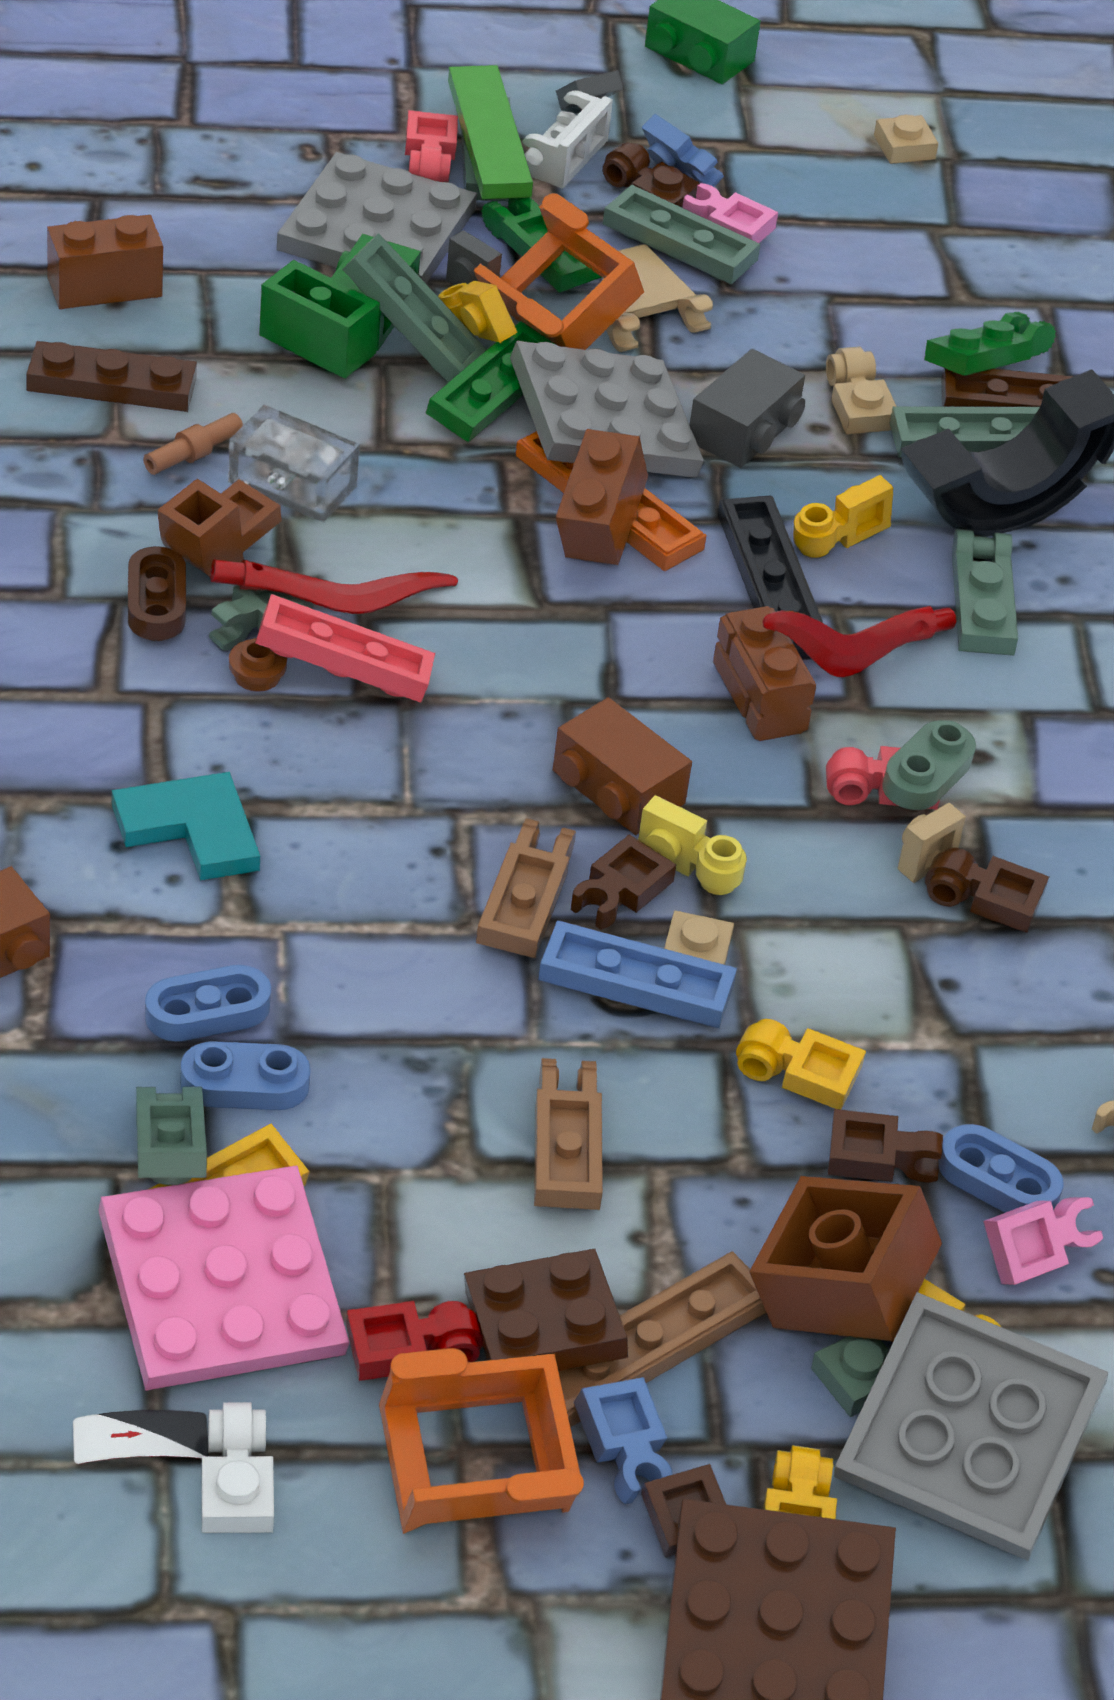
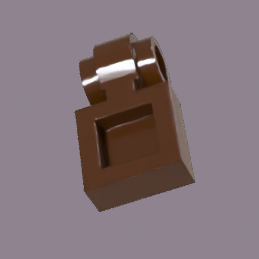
M622 143L605 157L602 167L603 175L607 182L614 187L634 185L679 207H683V200L686 195L696 199L697 186L700 182L663 162H660L652 169L649 168V154L638 143Z
M948 848L934 857L925 876L927 893L934 902L942 906L952 907L967 900L971 895L974 899L970 912L1020 931L1028 932L1045 893L1050 876L992 856L987 869L978 867L979 864H976L974 857L961 848Z

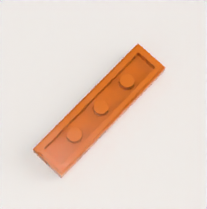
M537 431L518 440L515 456L564 493L574 463L547 460ZM644 488L626 542L665 572L703 551L707 535Z

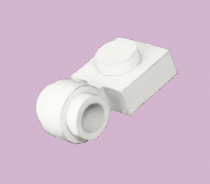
M223 1402V1410H209L208 1452H222V1457H202V1533H273V1456H251L252 1452H265L266 1410L252 1409L251 1402Z

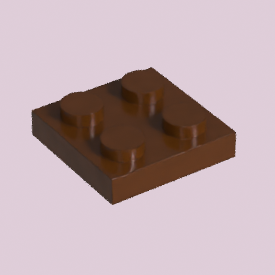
M595 1248L464 1273L465 1293L470 1309L477 1315L482 1334V1347L487 1361L555 1354L558 1371L628 1358L627 1335Z

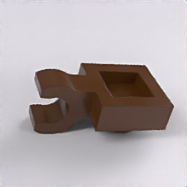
M834 1109L828 1175L893 1182L894 1168L896 1167L915 1181L936 1182L938 1181L939 1173L938 1159H941L943 1135L938 1132L925 1130L917 1132L898 1131L899 1116Z

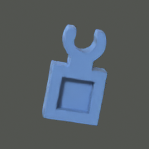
M654 114L642 126V130L650 145L647 152L656 164L663 162L679 169L689 177L692 176L696 181L713 187L724 177L723 173L714 168L718 161L713 155L704 149L695 147L688 135L657 114Z
M644 1377L581 1389L574 1400V1405L596 1463L610 1460L616 1461L619 1470L614 1479L616 1494L624 1504L632 1503L641 1491L636 1475L643 1476L649 1481L673 1475L668 1462L662 1456L655 1453L663 1446L667 1436Z

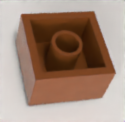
M800 1176L749 1273L773 1328L894 1341L909 1307L942 1245V1241L920 1186Z

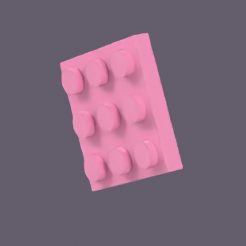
M298 1165L101 1197L98 1211L145 1391L338 1357L346 1354L350 1342Z

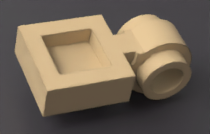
M862 347L838 348L835 354H829L826 360V375L829 384L834 386L831 401L846 435L891 431L890 418L892 407L896 406L885 380H875L876 363L873 353L871 351H864Z

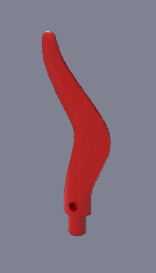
M214 559L210 570V580L214 583L239 585L240 589L282 592L333 611L349 614L371 613L422 591L437 587L456 586L458 584L456 576L437 572L406 573L360 584H340L244 559L241 562Z
M926 606L895 615L854 634H841L810 616L794 611H776L767 614L762 624L765 629L774 630L789 637L828 674L836 677H848L861 672L897 647L910 642L932 638L936 632L953 629L956 625V615L948 607L933 610L931 606Z

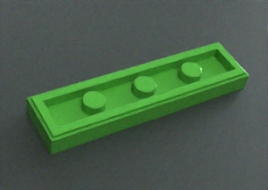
M498 65L449 67L448 84L481 199L532 197L533 180Z

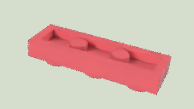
M273 594L270 595L255 642L258 645L269 648L277 655L287 658L295 657L325 668L335 676L350 677L378 687L391 696L406 697L420 703L429 685L435 658L434 652Z

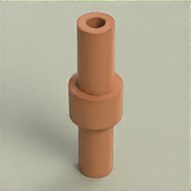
M230 413L208 425L201 426L195 424L178 432L175 435L174 441L145 454L143 457L144 465L149 473L155 475L184 460L188 463H193L211 454L213 446L242 433V420L236 413Z

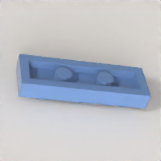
M557 920L540 963L538 980L719 1029L734 987L737 968Z

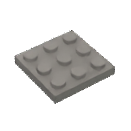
M336 152L277 233V250L337 268L341 254L344 251L350 252L362 234L375 237L379 233L386 241L421 251L419 277L427 284L449 250V239L462 231L476 210L477 193L459 188L452 183L438 182L414 175L404 169L390 168L366 161L356 155Z
M516 341L510 359L547 460L575 463L586 429L640 436L647 472L697 478L704 459L663 360L647 355L628 356L607 353L595 348L583 350L561 347L550 342L531 343Z
M917 1292L838 1458L834 1477L1029 1561L1105 1387L1109 1372Z

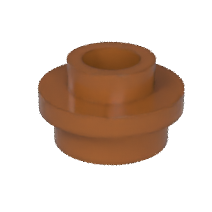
M256 638L238 643L229 654V669L234 675L237 684L244 689L255 692L274 688L287 670V657L277 655L269 648L256 644Z

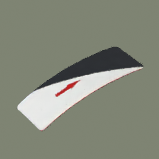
M132 1410L87 1415L73 1420L74 1462L76 1464L130 1457L166 1456L202 1459V1457L209 1456L207 1418L202 1412Z

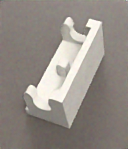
M581 91L568 92L563 99L569 104L578 105L582 111L578 115L561 111L557 115L556 122L543 135L529 134L522 140V143L530 148L525 153L531 177L563 189L608 141L613 99L606 96L599 99Z

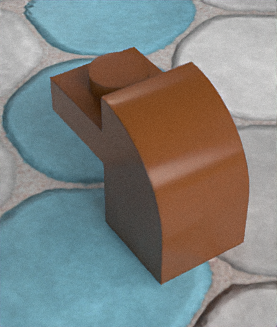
M196 479L157 510L160 537L163 545L180 554L186 562L209 577L214 559L241 562L244 559L243 552L282 521L281 505L240 479L222 493Z

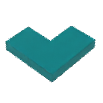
M230 772L112 790L111 805L125 847L185 838L200 881L260 871L261 856Z

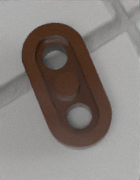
M161 546L146 547L135 552L128 562V625L133 633L144 639L163 641L173 638L182 632L186 624V563L180 554L170 548Z

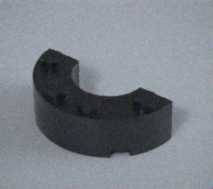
M1091 369L1045 388L1041 406L1032 421L1015 438L1003 445L982 452L967 451L952 431L946 429L901 448L904 468L938 513L953 528L961 526L972 530L974 535L993 536L994 532L1006 533L1029 527L1054 514L1078 496L1087 487L1082 480L1097 461L1101 464H1106L1114 451V393Z

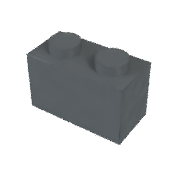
M753 348L750 349L693 399L689 425L698 447L739 468H742L757 453H765L778 434L786 427L792 428L801 418L805 408V399L802 398L805 374Z

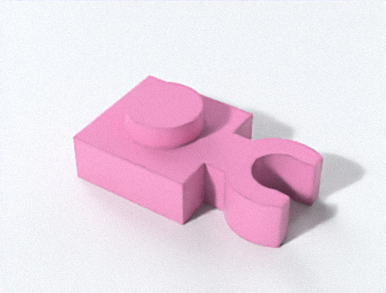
M700 183L697 186L696 199L689 195L684 197L682 207L757 243H760L776 229L777 211L736 192L728 199L720 196V192L715 187L705 183Z
M1065 1198L1054 1209L1051 1201H1035L983 1221L1001 1284L1016 1285L1068 1265L1069 1262L1064 1245L1085 1248L1097 1245L1103 1239L1101 1231L1087 1230L1079 1232L1076 1227L1078 1213L1083 1209L1094 1206L1092 1198Z

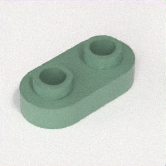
M939 720L925 724L888 761L882 782L885 795L896 805L910 810H923L934 806L970 769L976 750V741L973 735L966 728L953 721Z

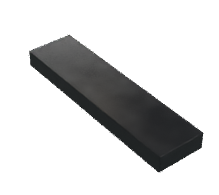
M773 496L720 500L717 515L753 608L769 606L775 612L794 611L803 613L823 623ZM792 641L802 660L811 659L794 641Z

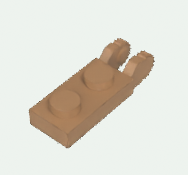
M526 818L516 843H510L479 921L476 943L536 959L568 873L576 831L562 828L560 834L555 839L552 853L539 850L536 847L540 837L539 821Z
M542 1058L539 1089H537L535 1102L534 1206L600 1210L603 1193L602 1093L597 1092L596 1061H581L580 1068L577 1071L576 1088L578 1091L557 1090L559 1068L556 1065V1059Z

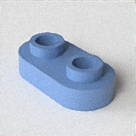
M230 965L165 978L153 984L147 991L145 997V1022L154 1035L164 1040L177 1042L251 1028L264 1021L270 1012L271 984L264 973L247 965Z
M209 1041L191 1047L182 1057L180 1086L181 1089L182 1087H202L203 1106L286 1110L299 1105L307 1097L311 1068L308 1059L302 1052L287 1045Z
M960 1125L952 1128L944 1136L941 1159H938V1166L944 1178L956 1187L1004 1213L1035 1201H1051L1053 1209L1059 1203L1064 1185L1063 1177L1058 1168L1045 1158L980 1125Z

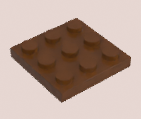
M682 1499L660 1700H883L896 1527Z

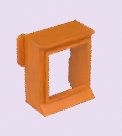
M552 193L545 196L542 204L539 206L548 232L501 278L482 264L478 265L473 271L477 281L497 286L508 313L519 322L522 321L557 346L586 350L644 293V289L635 263L587 229L589 219L586 213L559 194ZM566 251L604 279L561 320L535 300L523 295L522 292L555 259Z
M449 1348L401 1353L393 1358L390 1365V1373L379 1402V1409L403 1534L431 1523L562 1509V1513L570 1511L576 1496L583 1489L584 1480L578 1466L555 1354L467 1363V1357L462 1351ZM522 1402L536 1472L516 1474L511 1478L431 1486L417 1413Z

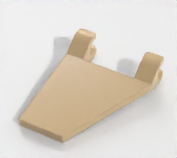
M646 244L618 250L635 263L644 293L606 329L617 351L623 352L638 348L639 343L634 339L631 331L640 328L639 318L678 308L686 328L691 333L711 329V322L704 315V312L713 309V301L709 296L696 295Z

